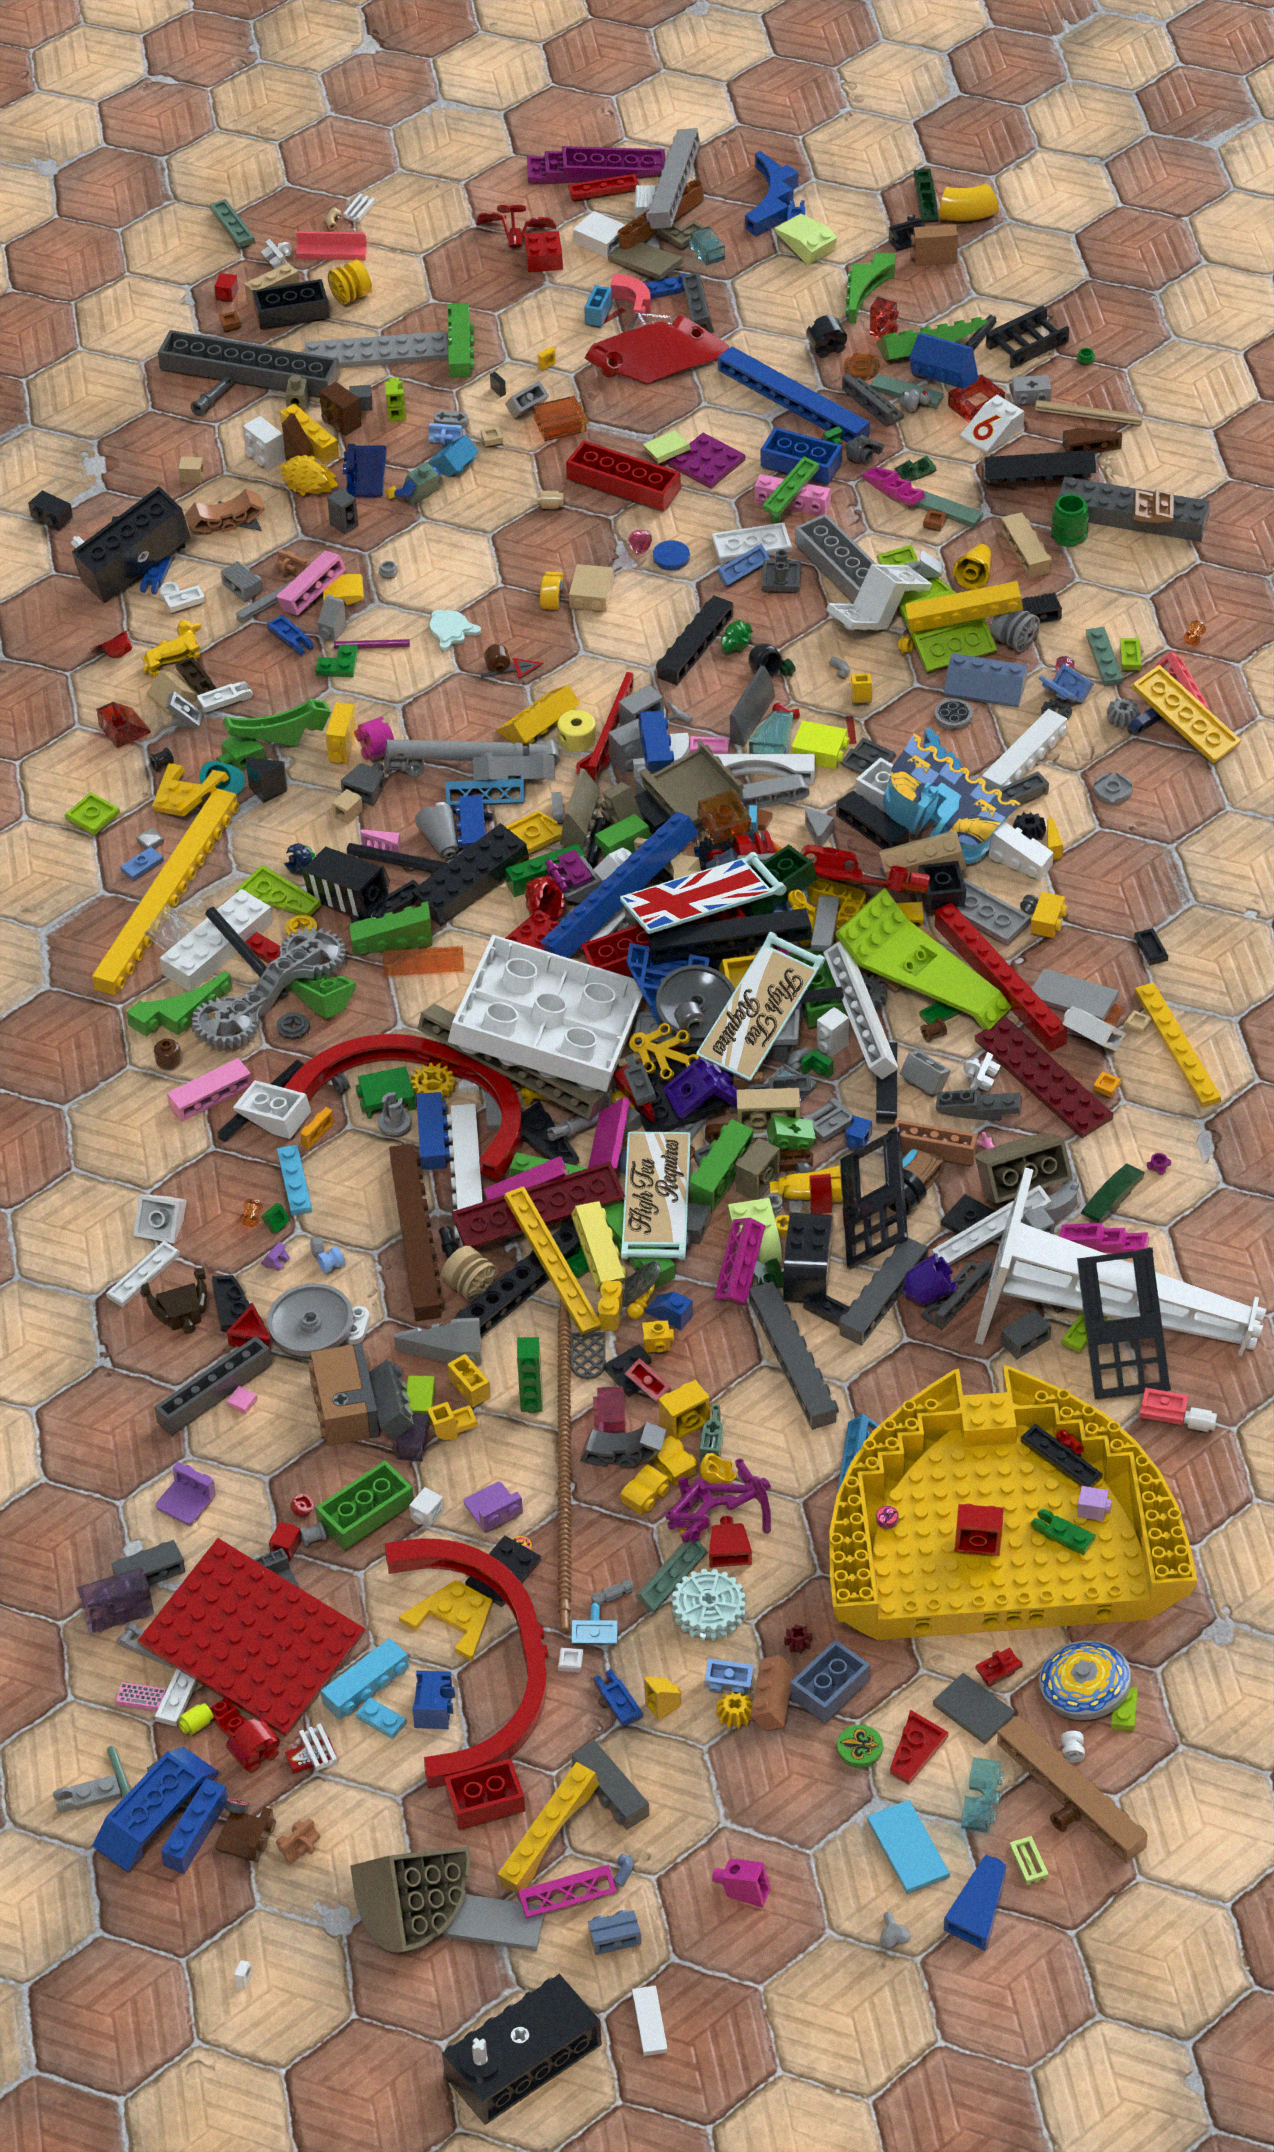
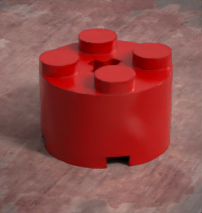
M254 1718L242 1724L235 1730V1738L232 1741L228 1739L226 1743L228 1751L244 1770H248L249 1773L257 1771L260 1763L266 1759L269 1761L273 1760L279 1754L277 1748L280 1740L262 1718H259L260 1721Z

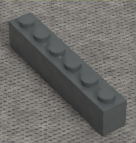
M911 1238L895 1246L893 1254L884 1260L882 1268L874 1273L869 1285L863 1287L859 1298L853 1300L849 1311L840 1317L838 1323L840 1326V1336L861 1346L865 1343L903 1293L906 1272L928 1258V1246Z
M255 1336L156 1405L154 1408L157 1423L168 1434L172 1435L235 1391L238 1386H242L272 1365L270 1348Z

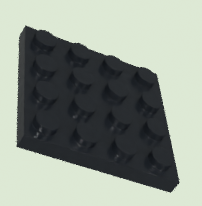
M697 1045L679 1053L687 1056L697 1055L699 1047ZM666 1057L669 1068L674 1072L673 1079L687 1068L686 1064ZM658 1061L653 1062L656 1066L655 1072L648 1074L657 1100L651 1101L655 1121L651 1123L634 1105L635 1110L640 1113L641 1123L645 1132H668L725 1109L723 1100L713 1094L684 1119L679 1118L663 1088L670 1081H665L660 1076L661 1068ZM647 1065L646 1070H650L652 1065ZM666 1071L664 1077H668L670 1071ZM691 1087L686 1090V1095L690 1092Z

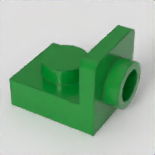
M814 1049L802 1058L801 1073L806 1075L813 1069L817 1074L829 1079L833 1075V1060Z

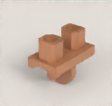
M277 550L278 558L275 567L280 569L281 573L285 575L290 573L298 576L310 565V559L306 557L301 558L291 551Z
M313 1820L297 1821L292 1826L291 1830L293 1833L289 1837L281 1836L276 1840L279 1851L283 1853L286 1862L292 1864L304 1852L308 1854L315 1852L313 1844L320 1838V1835L314 1827Z

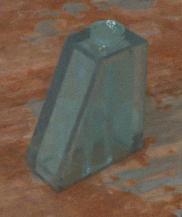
M774 711L749 739V754H788L793 731V712Z

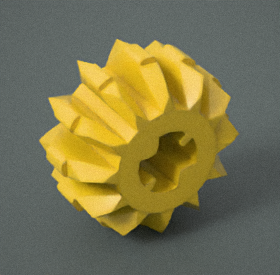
M731 1690L730 1695L723 1693L721 1699L716 1703V1716L719 1718L721 1725L727 1724L729 1729L732 1726H736L739 1730L741 1724L748 1726L749 1720H753L751 1717L753 1702H751L749 1695L743 1696L742 1691L734 1694Z

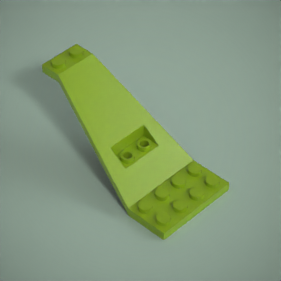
M912 545L881 553L876 557L880 565H905V563L913 561L919 562ZM938 577L925 578L933 584L930 591L917 592L909 590V592H904L898 608L914 641L926 673L948 667L952 653L982 657L997 651L985 618L911 633L905 604L956 594L954 590Z
M885 888L880 890L835 933L858 966L972 1015L983 1030L991 1029L1012 1008L997 988L909 921Z

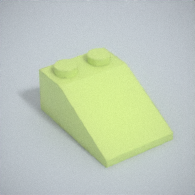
M801 213L774 229L807 265L834 251L838 238L826 225Z

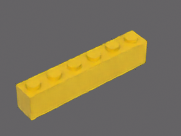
M1018 581L905 604L911 633L1023 610Z

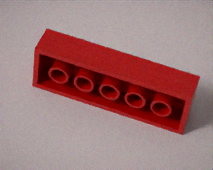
M585 440L580 443L566 461L567 479L661 511L668 507L681 490L680 472Z

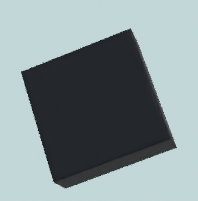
M496 372L491 373V389L500 397L506 395L505 380Z

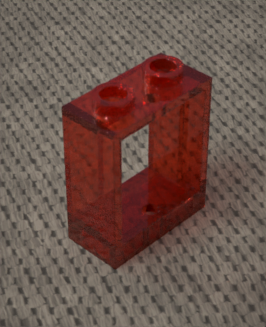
M982 374L978 376L979 379L967 388L957 387L948 392V406L969 423L982 406L994 396L999 395L1005 399V392ZM979 392L989 398L977 406L967 400Z

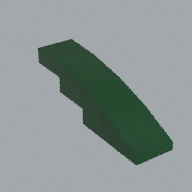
M931 169L914 170L913 176L920 218L922 222L939 221Z
M1126 1163L1094 1194L1082 1209L1081 1214L1098 1223L1119 1208L1121 1200L1131 1194L1133 1186L1143 1179L1145 1172Z

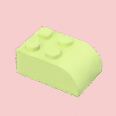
M770 1198L728 1204L730 1230L733 1219L751 1217L765 1225L757 1260L765 1264L769 1260L777 1258L779 1263L782 1262L780 1238ZM743 1225L739 1226L738 1234L741 1232Z

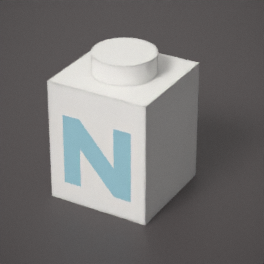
M426 1487L409 1505L411 1519L415 1523L422 1524L428 1528L444 1511L443 1497Z

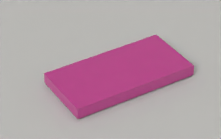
M623 1097L599 1112L588 1168L611 1161L614 1170L617 1169L630 1103L629 1099Z

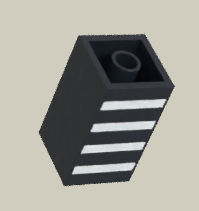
M326 846L302 870L307 892L319 899L322 905L352 916L356 915L362 920L368 919L389 896L381 866Z

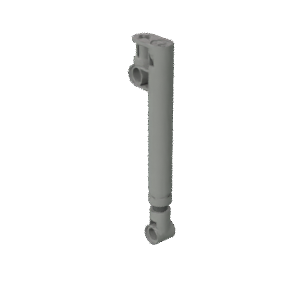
M387 739L384 772L401 770V772H406L409 776L415 777L422 774L424 760L473 761V757H480V753H492V756L535 755V752L546 751V755H554V765H556L560 761L558 743L554 740H547L542 744L523 746L522 743Z

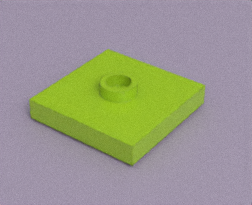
M90 792L64 815L67 821L95 836L120 814V808Z

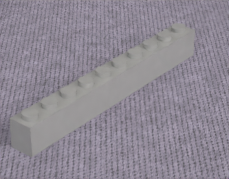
M698 128L678 129L673 137V144L670 145V152L667 154V161L664 162L661 178L658 179L655 195L652 196L649 212L646 213V219L648 223L650 222L651 229L672 227L700 146Z

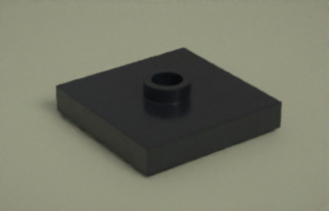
M964 1194L941 1219V1225L959 1234L996 1211Z

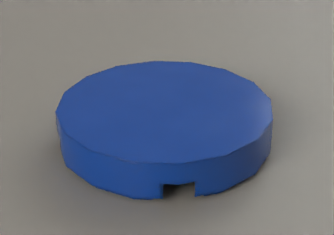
M664 541L655 546L653 550V561L662 569L677 570L680 569V566L687 565L690 560L689 548L680 541Z

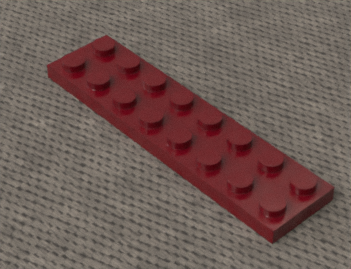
M1007 1017L998 1021L991 1029H985L975 1035V1042L986 1052L993 1054L992 1057L1079 1137L1087 1136L1113 1119V1112Z
M611 1161L525 1188L546 1226L572 1218L571 1214L575 1206L599 1201L601 1208L625 1200L624 1192ZM504 1195L452 1212V1218L463 1246H471L475 1249L524 1233L504 1199Z

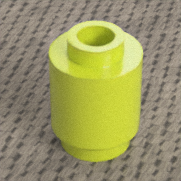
M205 1703L197 1704L179 1716L180 1722H178V1725L184 1734L188 1733L192 1736L210 1724V1720L214 1716Z

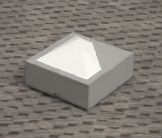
M153 828L136 836L137 842L145 850L150 846L155 849L164 843L163 837Z

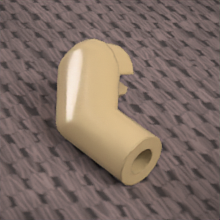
M331 208L325 217L329 230H334L337 227L334 219L340 218L338 215H341V211L337 208Z

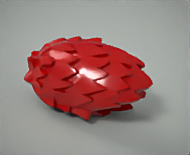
M547 875L535 877L534 880L526 884L525 898L529 914L533 915L540 909L551 916V921H557L565 911L564 895L554 880Z

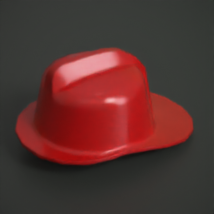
M130 629L97 646H100L112 658L122 657L132 650L127 634Z

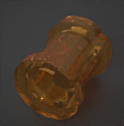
M1195 620L1191 622L1189 631L1184 635V640L1193 646L1199 644L1200 636L1206 631L1204 623Z
M255 1199L245 1200V1210L240 1216V1222L243 1225L253 1227L258 1224V1213L261 1212L263 1207L261 1202Z

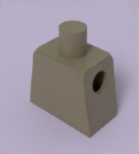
M292 375L288 379L286 408L294 404L295 399H298L300 403L297 406L307 413L309 402L307 380L299 375Z

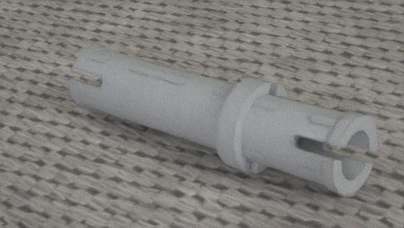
M599 1113L590 1120L581 1116L571 1121H562L560 1125L548 1128L547 1135L551 1141L563 1136H572L579 1130L597 1124Z

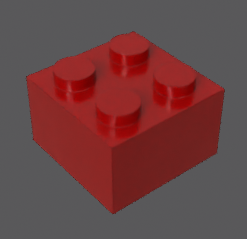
M559 231L524 234L528 273L563 270Z
M958 1504L954 1552L1000 1556L1004 1508Z

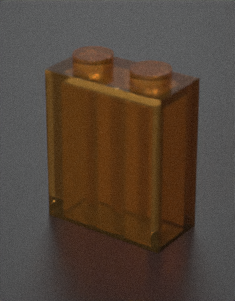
M575 395L533 405L534 420L544 441L586 432L588 417L586 413H583L581 402L577 401Z

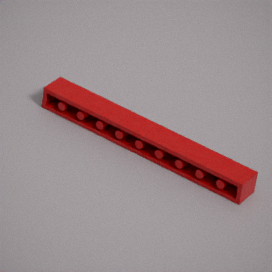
M951 902L935 910L934 927L977 974L1003 994L1012 1007L1010 1010L1049 1052L1066 1045L1068 1028L1062 1024L1063 1022Z

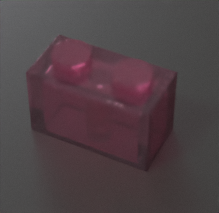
M623 1386L597 1388V1396L593 1397L594 1410L598 1409V1414H594V1427H599V1431L606 1433H625Z

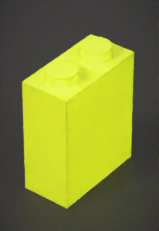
M802 720L792 744V754H815L816 766L837 769L839 762L843 761L844 749H848L850 739L847 738V729Z

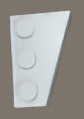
M1005 819L990 838L989 858L1041 881L1053 865V852L1034 838L1028 839L1021 834L1022 830L1020 828L1014 829L1006 823L1007 819Z

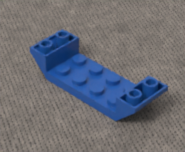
M185 1747L167 1751L106 1816L92 1845L93 1848L123 1870L129 1872L143 1857L142 1847L192 1792L202 1785L205 1778L213 1781L219 1775V1771Z

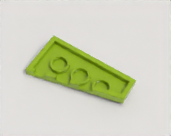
M261 865L236 889V893L243 889L267 905L297 915L311 916L321 906L319 899L264 865Z

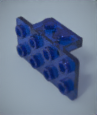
M348 444L347 451H344V462L346 464H343V475L347 477L346 492L353 497L383 496L386 446H355V444Z

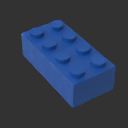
M774 427L760 449L762 467L787 474L793 470L803 457L819 463V470L810 480L824 484L830 483L842 463V445Z

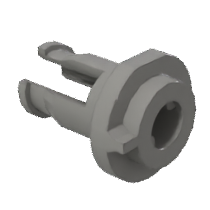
M396 1092L387 1093L382 1098L384 1105L383 1112L378 1117V1128L385 1135H402L411 1126L410 1115L407 1111L403 1110L402 1098L398 1099L396 1103Z

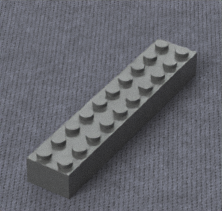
M169 330L158 351L159 366L163 370L220 380L225 376L231 377L229 381L233 380V382L285 391L287 390L288 379L292 375H299L307 380L309 395L320 396L319 391L337 382L340 376L339 359L173 330Z

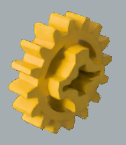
M430 1063L429 1067L422 1065L421 1070L415 1069V1074H411L410 1081L414 1095L441 1092L443 1100L444 1095L449 1097L450 1091H454L455 1079L453 1072L448 1071L447 1066L441 1068L440 1063L436 1066Z

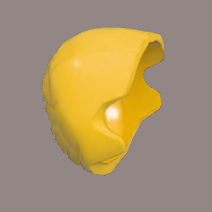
M714 1453L706 1454L700 1464L701 1478L712 1484H730L736 1479L737 1473L732 1472L733 1463L730 1460L724 1461Z

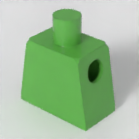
M231 735L221 743L222 755L217 757L216 761L230 764L242 771L247 769L246 758L265 759L264 747L256 739L251 740L244 736Z

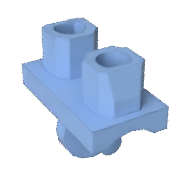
M429 424V442L445 445L462 437V426Z

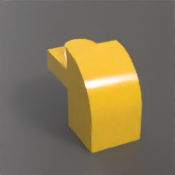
M870 673L851 674L852 704L872 702V680Z
M448 1402L427 1408L428 1417L435 1434L442 1440L458 1439L457 1433L478 1427L476 1417L470 1405L451 1411Z

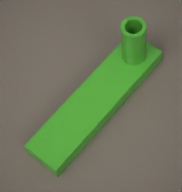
M803 457L762 505L763 510L770 513L771 524L782 523V512L819 470V463Z

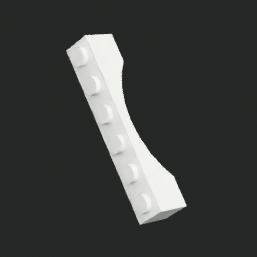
M714 754V756H718L721 759L725 768L728 767L732 771L733 776L758 773L784 777L802 774L807 784L815 783V754Z

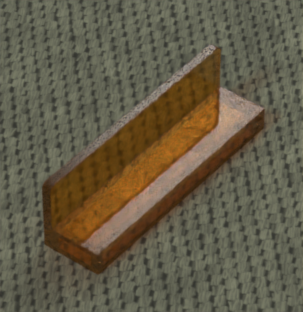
M463 945L382 951L385 976L464 970Z

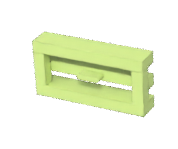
M1032 1836L1009 1843V1848L1026 1886L1031 1885L1033 1881L1037 1883L1040 1882V1879H1048L1049 1874ZM1025 1844H1028L1040 1873L1036 1872ZM1017 1847H1019L1021 1850V1853L1031 1873L1030 1876L1027 1872V1869L1023 1863V1860L1019 1854Z

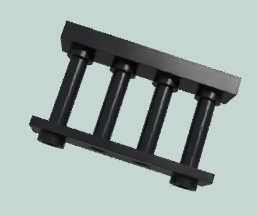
M1044 306L1038 307L986 332V347L991 350L1000 346L1010 355L1011 369L1069 342V327L1066 326L1057 330L1047 321V308ZM1043 326L1051 334L1043 337L1035 328ZM1028 332L1037 341L1029 344L1020 335ZM1014 339L1022 348L1015 351L1006 342Z

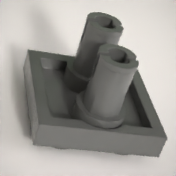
M785 549L777 550L776 560L763 561L762 591L799 592L801 561H787V551Z

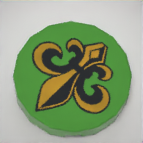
M853 1725L846 1728L839 1735L837 1751L839 1757L847 1765L856 1768H866L881 1758L883 1742L879 1733L873 1728L865 1725Z

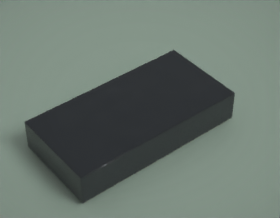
M1153 928L1134 933V939L1149 966L1168 961L1169 956Z

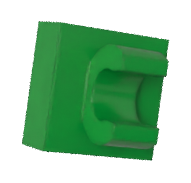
M838 426L824 432L821 440L842 444L840 439L842 435L841 428Z
M275 1203L261 1217L272 1233H277L290 1221L280 1203Z

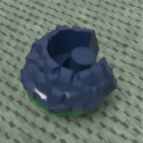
M301 843L290 845L286 853L292 852L293 855L289 856V861L284 863V865L292 873L303 874L302 870L315 858V853H313L309 846Z

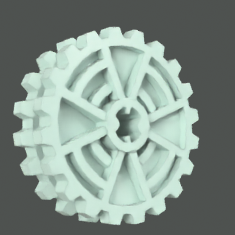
M701 1569V1573L693 1571L690 1577L684 1576L682 1584L677 1583L675 1586L676 1592H673L672 1599H674L672 1601V1607L674 1608L672 1609L673 1617H676V1625H682L681 1631L683 1633L688 1631L690 1632V1637L699 1636L702 1641H705L706 1638L716 1641L719 1636L723 1639L726 1638L728 1632L733 1634L736 1632L735 1626H741V1618H745V1593H741L743 1591L742 1585L736 1584L737 1579L735 1577L729 1578L727 1572L720 1574L717 1569H713L711 1572Z

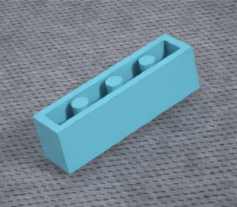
M389 1638L321 1690L322 1704L339 1720L346 1715H350L356 1707L366 1702L369 1697L371 1698L377 1691L387 1687L395 1677L406 1672L409 1667L408 1654Z

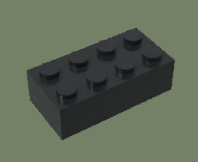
M322 279L252 290L254 308L260 329L330 317L328 299Z

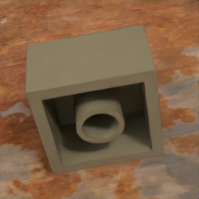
M760 1138L754 1144H751L743 1157L737 1159L734 1166L736 1169V1192L751 1200L760 1199L770 1188V1182L776 1181L780 1176V1148Z

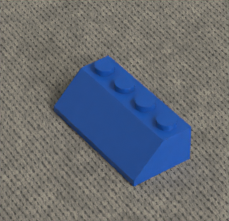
M924 333L918 334L909 357L912 374L962 389L967 388L979 379L973 347Z

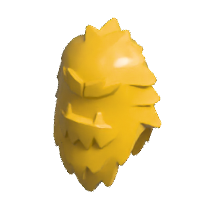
M297 455L290 458L285 464L279 465L282 470L280 476L283 477L288 488L294 492H299L302 496H305L306 493L321 494V492H332L331 489L338 486V483L333 479L336 478V475L329 471L326 466L315 462L314 456Z

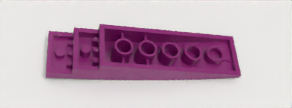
M562 146V152L545 151L544 156H527L528 183H581L635 174L637 178L660 175L662 169H664L665 150Z

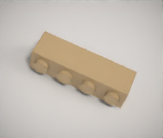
M1022 512L1001 517V533L1028 578L1049 574L1050 565H1052L1051 556L1046 553L1044 544L1038 540L1036 531L1032 530L1029 519H1026Z

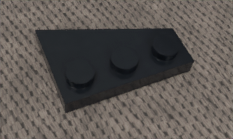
M234 1275L212 1276L211 1282L221 1331H227L252 1303H249L246 1299L245 1292Z

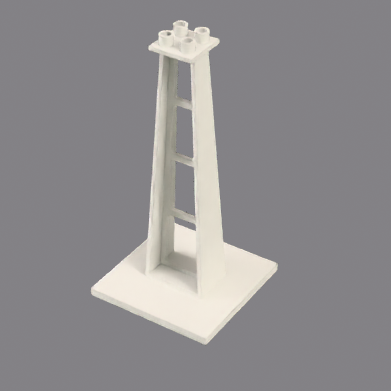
M1029 1168L1024 1169L999 1244L974 1342L983 1345L1000 1294L1083 1311L1076 1258L1106 1255L1097 1250L1020 1223L1033 1170ZM1124 1260L1097 1262L1103 1315L1118 1319L1140 1316L1133 1264ZM1155 1272L1162 1328L1240 1344L1239 1356L1243 1355L1245 1348L1254 1351L1257 1338L1260 1337L1263 1325L1260 1324L1266 1313L1265 1308L1258 1307V1297L1254 1298L1250 1307Z

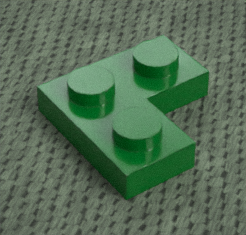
M339 645L337 658L318 657L315 670L316 676L354 677L358 646Z

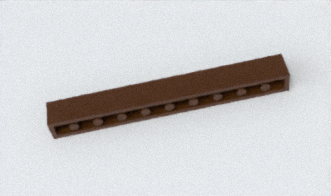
M414 1143L390 1146V1162L415 1321L441 1318L440 1309H444L443 1297H438V1293L441 1292L440 1280L435 1279V1276H439L437 1263L433 1264V1260H436L435 1247L430 1248V1244H433L432 1231L427 1229L431 1227L430 1216L425 1215V1212L428 1211L427 1199L422 1198V1196L426 1195L425 1185L420 1183V1180L423 1179L422 1167H417V1164H421L419 1151L415 1152Z

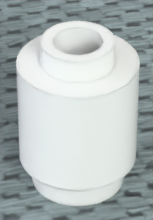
M1191 1407L1190 1411H1186L1184 1424H1188V1429L1214 1431L1217 1414L1212 1413L1211 1410Z

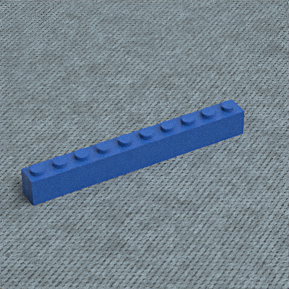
M733 346L718 356L719 372L826 431L839 426L842 430L840 439L847 443L860 435L870 436V422L866 419L861 418Z
M680 812L673 814L667 822L658 828L648 840L617 867L607 879L603 880L587 898L576 906L567 917L561 920L540 941L544 950L569 958L577 951L581 944H584L624 906L620 901L621 896L643 888L699 834L690 816Z

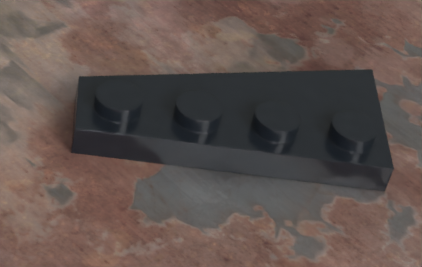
M540 1100L521 1113L522 1139L546 1159L552 1160L561 1156L564 1163L571 1165L579 1163V1157L567 1139H564V1137L554 1141L549 1139L547 1129L555 1127V1124L552 1122L549 1113L543 1109Z

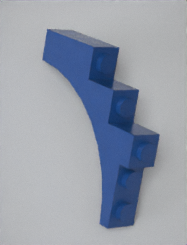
M762 151L755 153V168L767 180L769 190L763 201L755 209L745 214V229L755 237L787 221L788 206L790 205V200H793V189L798 187L799 178L798 172L788 164L781 167L780 164H777Z

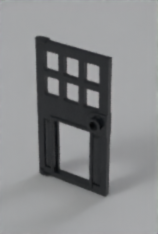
M899 1127L892 1128L887 1134L840 1159L843 1225L845 1229L847 1268L849 1269L908 1240ZM883 1146L886 1184L861 1198L859 1159ZM895 1203L896 1214L887 1218V1207ZM879 1212L880 1222L871 1227V1215ZM863 1220L864 1231L855 1235L854 1225ZM897 1222V1233L888 1237V1226ZM881 1231V1242L872 1246V1235ZM865 1240V1251L856 1255V1243Z
M1153 1247L1137 1251L1076 1258L1094 1399L1144 1393L1145 1388L1170 1391L1171 1385L1167 1368ZM1133 1258L1140 1316L1104 1321L1097 1262ZM1154 1338L1156 1357L1142 1359L1139 1340ZM1133 1340L1135 1360L1121 1361L1118 1343ZM1112 1343L1114 1362L1100 1364L1097 1346ZM1143 1364H1158L1159 1382L1145 1383ZM1136 1365L1139 1384L1124 1386L1122 1367ZM1115 1368L1118 1387L1103 1389L1101 1370Z

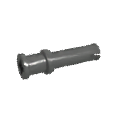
M225 376L208 393H202L197 401H193L190 405L192 412L197 416H202L207 408H211L214 405V401L233 385V380L227 383L231 377Z

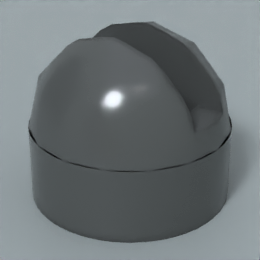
M805 1162L796 1163V1173L812 1172L810 1164Z

